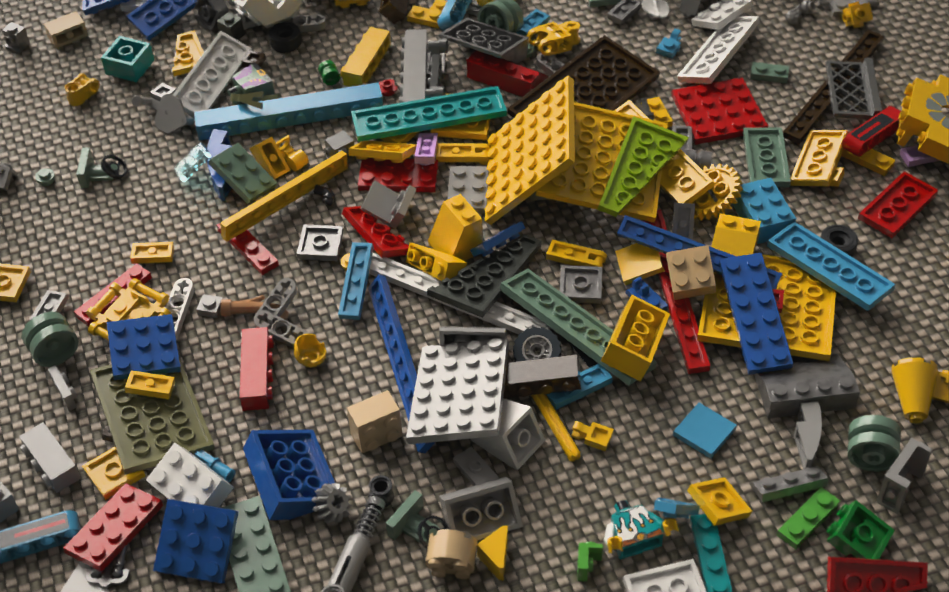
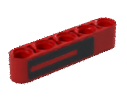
M888 106L848 133L842 142L841 148L861 157L898 131L900 124L898 117L901 111L893 106Z

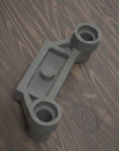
M447 38L439 39V41H428V50L432 52V62H429L431 77L427 81L428 89H425V98L445 95V87H441V54L448 53Z

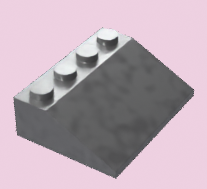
M465 18L441 32L438 36L439 38H447L448 41L463 45L465 48H472L497 58L509 60L511 63H519L527 58L529 37L470 18Z
M831 354L830 361L805 357L793 358L792 368L754 374L768 419L798 415L800 404L819 401L821 412L854 409L860 394L854 374L838 354Z

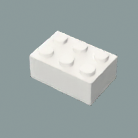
M177 443L171 446L146 479L147 482L168 499L218 508L234 488Z

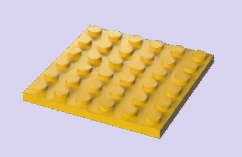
M570 76L558 81L553 88L544 92L538 100L532 102L528 108L518 113L513 120L504 124L499 131L489 137L488 144L490 149L487 156L490 160L487 161L488 178L486 180L488 190L485 195L487 198L485 222L491 225L575 163L574 79Z
M574 102L575 163L537 190L536 196L598 209L633 115ZM634 116L667 129L668 123ZM662 169L619 215H627L632 218L655 222Z
M762 254L766 268L782 273L776 290H784L782 313H779L790 354L792 356L830 361L836 290L784 257ZM714 274L716 293L704 296L697 341L741 347L723 277Z

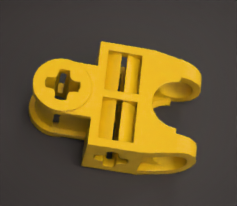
M568 21L560 25L555 22L532 28L528 31L526 37H529L528 43L538 46L539 52L543 55L559 54L572 50V45L580 43L578 33L580 23L575 21ZM537 33V39L531 41L532 35ZM544 46L548 47L546 51H543Z

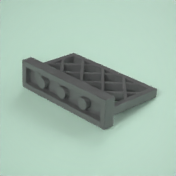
M865 58L864 62L826 60L825 67L834 117L871 119L882 111L872 58ZM831 67L838 68L841 71L837 73ZM850 69H859V72L855 74ZM846 73L851 78L847 80L842 75ZM838 79L843 84L839 86L834 80ZM856 80L861 84V86L858 87L852 82ZM848 86L854 91L849 93L844 88ZM840 92L845 97L841 99L836 94ZM858 93L859 95H861V96L864 97V98H863L862 100H860V99H858L857 97H855L854 95H856V94ZM850 99L855 105L851 106L846 101ZM843 106L847 111H838V107ZM861 107L864 110H866V112H860L857 110V108Z

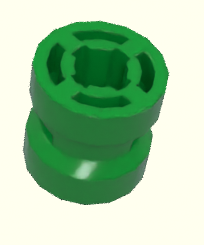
M325 60L320 63L318 71L322 76L323 82L329 86L338 83L341 77L335 63L331 60Z

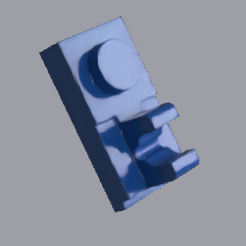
M641 277L633 280L632 287L625 291L629 297L634 295L664 311H668V304L648 284L642 281Z

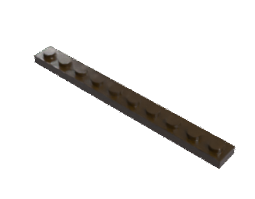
M867 30L842 61L864 62V59L870 58L882 44L884 35ZM836 68L834 71L838 73L841 70ZM850 69L855 74L859 72V69ZM846 73L842 75L847 80L851 78ZM826 79L783 131L785 139L800 144L832 105L828 79ZM838 79L834 80L839 86L843 84Z

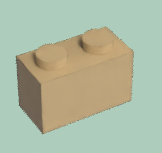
M76 11L44 23L47 37L56 49L88 36L85 22Z

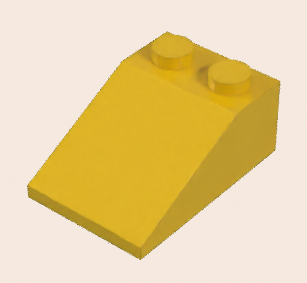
M720 213L711 247L734 256L754 254L759 238L761 221Z

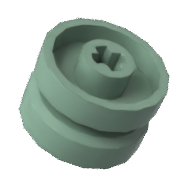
M494 0L480 8L477 21L517 33L523 26L524 17L520 6L514 0Z
M58 312L41 313L33 317L22 330L21 338L23 343L30 351L34 361L40 366L52 367L60 365L72 357L78 348L79 340L77 335L69 326L66 318Z
M866 415L854 419L849 424L847 457L850 463L866 471L877 472L890 469L901 453V429L898 423L885 416Z

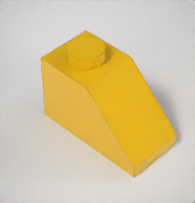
M273 137L249 148L255 160L274 180L291 171Z

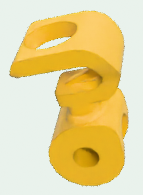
M289 135L276 142L286 163L293 171L296 172L309 164V159L303 150L294 151L290 147Z

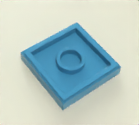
M698 403L673 431V436L711 459L734 433L737 425L703 404Z

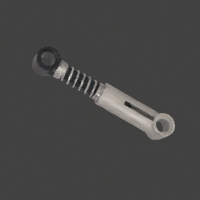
M379 475L372 478L369 482L370 493L365 509H363V514H361V519L358 521L359 524L356 525L354 533L348 537L329 583L321 592L352 591L370 549L369 538L372 537L371 532L375 531L373 527L377 526L378 516H381L384 507L389 506L394 499L392 481L389 477Z

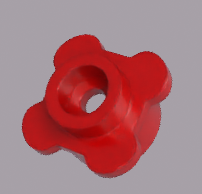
M393 79L379 82L383 96H392L397 91V86L394 85L395 81Z

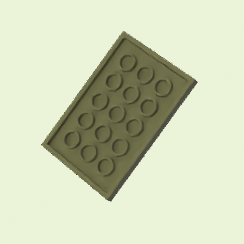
M180 358L181 372L159 374L175 377V384L170 399L125 393V385L128 379L114 380L112 364L90 370V376L125 475L157 466L174 443L185 448L193 455L201 450L205 452L214 450V442Z

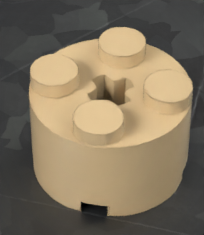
M438 530L437 535H433L432 532L429 536L425 563L432 570L431 574L436 577L455 574L459 579L470 578V573L474 571L477 539L472 535L471 539L465 537V532L457 530Z

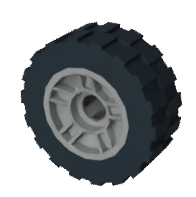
M544 327L528 328L523 333L521 332L514 341L513 355L515 362L561 357V344L558 341V337L551 330H546ZM536 349H539L541 352L539 355L534 354Z

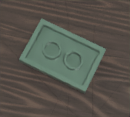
M239 143L209 160L208 164L247 204L269 192L277 185V182Z

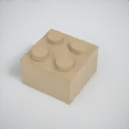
M708 245L666 252L674 300L716 293Z
M388 390L347 407L350 433L362 454L375 450L377 447L393 442L403 436L400 409Z

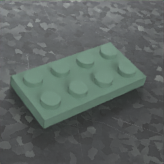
M743 128L749 183L772 178L777 187H790L791 180L782 128Z

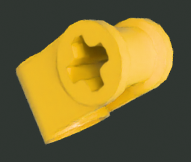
M83 73L79 74L65 85L68 103L71 106L83 104L98 91L100 86L99 80L95 78L90 79Z

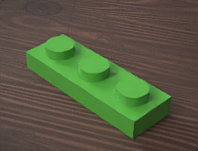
M819 488L778 529L777 536L796 550L839 506L841 500L824 488Z

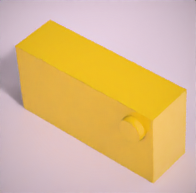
M631 295L620 315L601 362L641 382L653 360L670 313Z

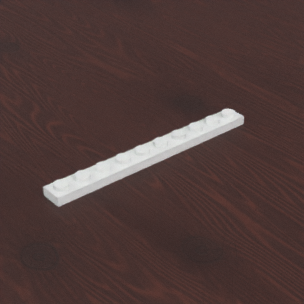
M373 252L369 274L377 277L378 274L384 275L388 282L499 327L507 328V330L517 334L533 327H544L546 330L552 331V328L538 318L499 302H495L482 318L427 296L428 288L432 286L437 287L441 284L439 279L389 258H381Z

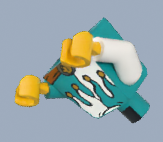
M621 500L614 505L617 513L611 515V523L606 527L604 543L608 547L609 554L613 553L612 550L616 549L621 560L661 547L663 532H665L666 536H670L671 531L675 530L678 532L680 530L675 518L664 520L654 513L647 511L642 505L630 508L626 500Z

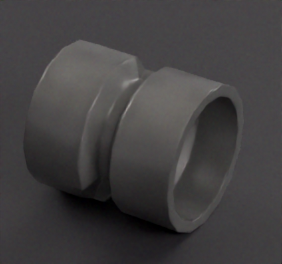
M685 149L684 153L702 170L704 166L710 169L712 151L701 150L700 153H697L696 150Z

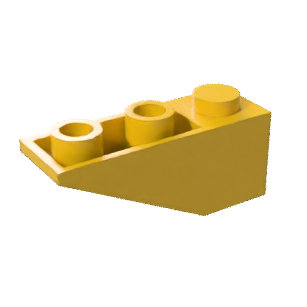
M415 243L409 244L406 262L440 281L447 277L449 279L458 275V271L467 265V262L453 255Z

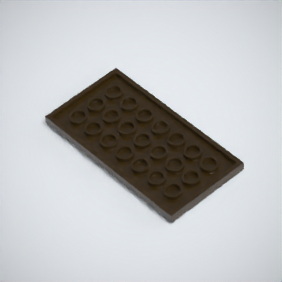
M604 35L507 109V114L515 118L518 113L523 112L532 102L538 100L544 92L549 91L558 81L563 80L567 76L574 79V102L615 111L660 77V72Z

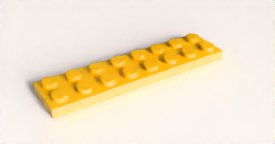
M630 100L615 110L616 112L649 119ZM681 149L662 168L660 187L676 203L691 204L715 186L714 181Z

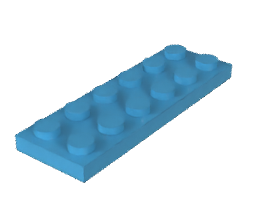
M795 221L768 240L767 247L867 311L895 289L896 284Z

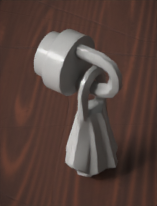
M804 0L802 5L789 10L785 17L789 24H796L802 13L811 14L815 10L814 1Z

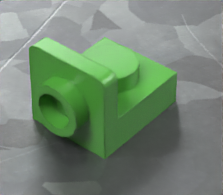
M595 542L579 543L577 581H587L588 572H593V560H602L603 544Z

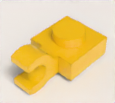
M575 421L571 437L575 439L585 438V445L606 452L614 429L592 422L591 426H587Z

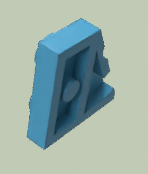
M661 497L655 500L654 510L662 511V516L689 519V515H699L700 505Z

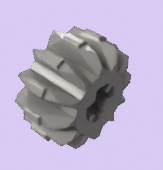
M339 483L323 484L322 488L315 491L317 497L312 499L316 503L312 510L319 511L317 518L324 519L326 523L341 522L344 517H347L349 515L347 509L353 506L348 503V499L352 496L346 495L347 488L340 487Z

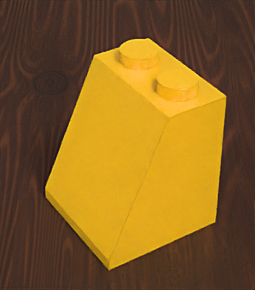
M459 194L442 203L429 236L428 244L434 250L466 261L473 257L470 249L483 242L482 218L467 200Z

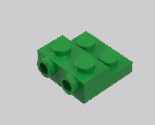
M857 500L849 505L844 504L837 513L840 519L838 522H833L827 530V533L830 535L827 542L845 556L851 553L856 558L879 560L895 530Z

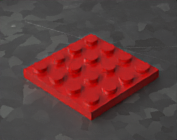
M743 77L672 90L671 96L685 125L692 126V140L695 145L743 136V128H768V124Z

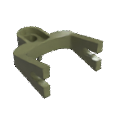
M264 91L230 95L231 106L246 103L262 109L263 103L259 101L280 98V94L264 96Z

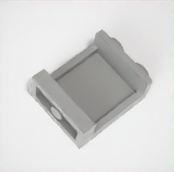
M911 438L886 473L876 502L898 514L902 509L911 481L905 478L906 475L911 473L922 478L933 449Z

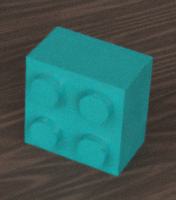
M119 36L101 57L106 75L134 82L141 78L155 60L150 43Z

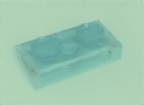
M200 142L174 168L179 179L185 182L211 157V154L207 147Z

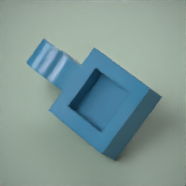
M674 28L670 38L664 37L657 46L656 53L673 59L680 49L681 37L679 35L681 30Z

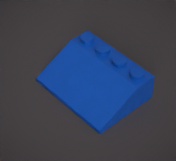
M314 430L251 431L243 450L269 520H289L314 512L312 509L316 506V503L312 499L317 497L315 491L322 488L323 484L335 483Z

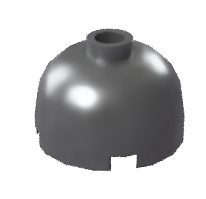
M196 0L195 9L198 8L196 19L199 25L205 30L207 28L209 30L217 29V21L228 13V7L223 0Z

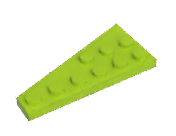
M633 116L597 210L617 217L687 143L689 137Z

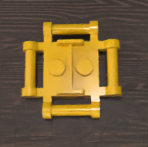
M136 278L130 281L126 290L113 282L109 287V291L99 302L86 311L87 316L96 321L90 324L88 332L109 341L106 322L172 314L167 308H164L170 297L164 292L159 293L143 285ZM115 296H118V299L105 313L101 314L100 312ZM146 296L156 300L154 304L149 302Z

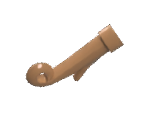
M261 295L240 301L221 299V316L257 313L264 303L260 301L264 300L265 296ZM274 303L270 304V307L273 309H277L281 306L279 304ZM287 309L280 316L285 320L289 315Z

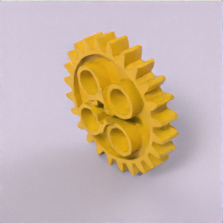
M721 163L716 168L714 164L711 165L710 169L704 166L703 171L715 183L711 190L718 201L714 202L708 191L691 203L695 204L694 219L698 217L702 221L706 216L710 220L712 215L718 218V213L725 214L726 208L731 210V204L738 203L735 198L741 197L740 191L743 190L741 186L743 182L733 167L729 168L727 164L723 167Z

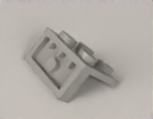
M374 181L362 204L361 210L395 229L404 218L416 188L409 185L405 191L401 190L398 194Z

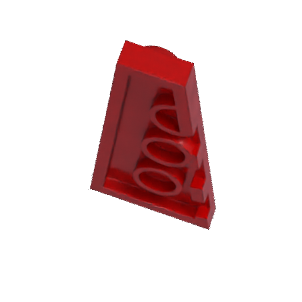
M361 206L343 207L342 215L367 243L373 244L374 250L381 258L407 255L409 245L405 243L404 237L400 234L395 236L390 232L391 228L389 226L377 223L378 219L362 211Z
M828 556L827 592H909L927 588L928 563Z

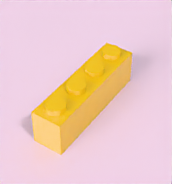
M369 27L367 32L363 34L360 43L356 45L353 54L349 56L346 65L341 68L340 76L342 77L343 85L352 87L368 83L391 46L390 31Z

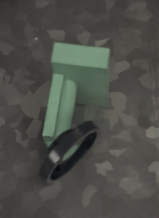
M90 147L82 148L76 175L80 187L89 188L90 181L113 180V178H123L127 174L128 168L126 163L115 155H107L102 159L101 165H93L94 159ZM106 159H114V160L118 161V163H115V162L107 163V162H105V160H106ZM120 165L124 168V174L122 175L118 173Z
M416 490L413 491L386 522L387 536L396 540L403 532L427 549L430 534L433 532V535H437L438 530H449V527L438 516L424 518L418 514L424 508L423 495ZM428 519L438 520L444 528L439 529L437 525L430 522Z

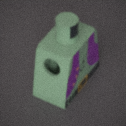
M255 62L233 75L234 87L227 89L229 97L231 94H247L264 91V96L275 94L272 79Z

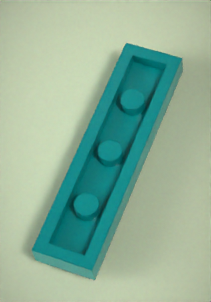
M706 514L690 515L691 529L706 591L732 592L717 525L714 526Z

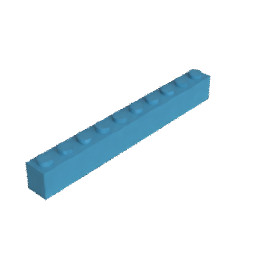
M379 82L259 101L263 103L262 109L249 104H240L194 112L198 138L201 141L209 139L213 129L228 131V135L231 136L351 116V111L383 106V99Z

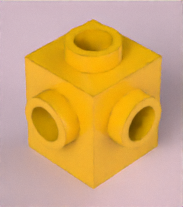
M858 1L850 3L848 8L842 9V19L846 27L852 25L853 29L863 27L865 22L873 20L870 2L859 4Z

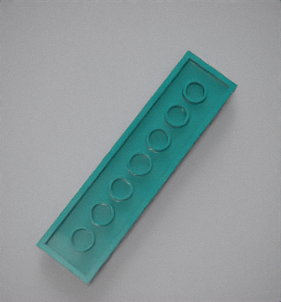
M495 86L351 111L357 140L362 142L507 116V109L499 87Z

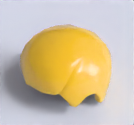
M303 334L297 337L294 343V357L300 364L311 368L324 362L327 356L324 342L320 343L315 334Z

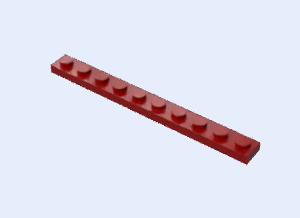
M657 210L655 222L642 220L645 223L667 230L661 210ZM659 252L664 272L658 273L687 372L688 374L710 371V363L702 341H697L699 328L689 298L674 300L666 254Z

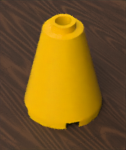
M924 358L898 360V365H892L891 373L904 417L911 423H921L928 418L938 373L937 364L934 361H931V364L926 363Z

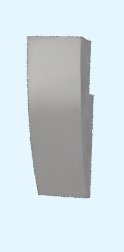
M819 401L801 403L798 412L799 422L796 424L794 438L803 469L812 467L821 437L822 419Z

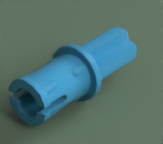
M203 450L195 453V457L228 483L232 481L236 471L223 464L220 458H214Z

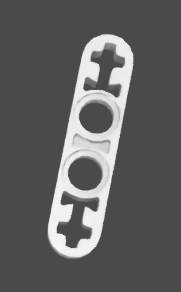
M181 278L175 282L166 308L172 313V317L178 318L176 322H173L176 341L194 294L193 283L188 278ZM178 301L184 302L179 307L173 306Z

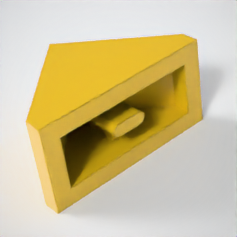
M505 525L477 544V557L498 580H504L508 545V526Z

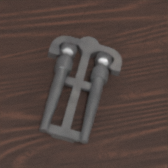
M128 544L109 563L104 576L101 577L102 572L94 568L87 569L86 579L88 583L100 585L104 589L112 585L119 586L126 583L129 579L130 570L122 569L125 566L124 559ZM114 560H116V561H115V565H114L115 568H114L112 574H113L114 578H119V579H112V578L110 577V576H111V572H112V568H113V564H114Z

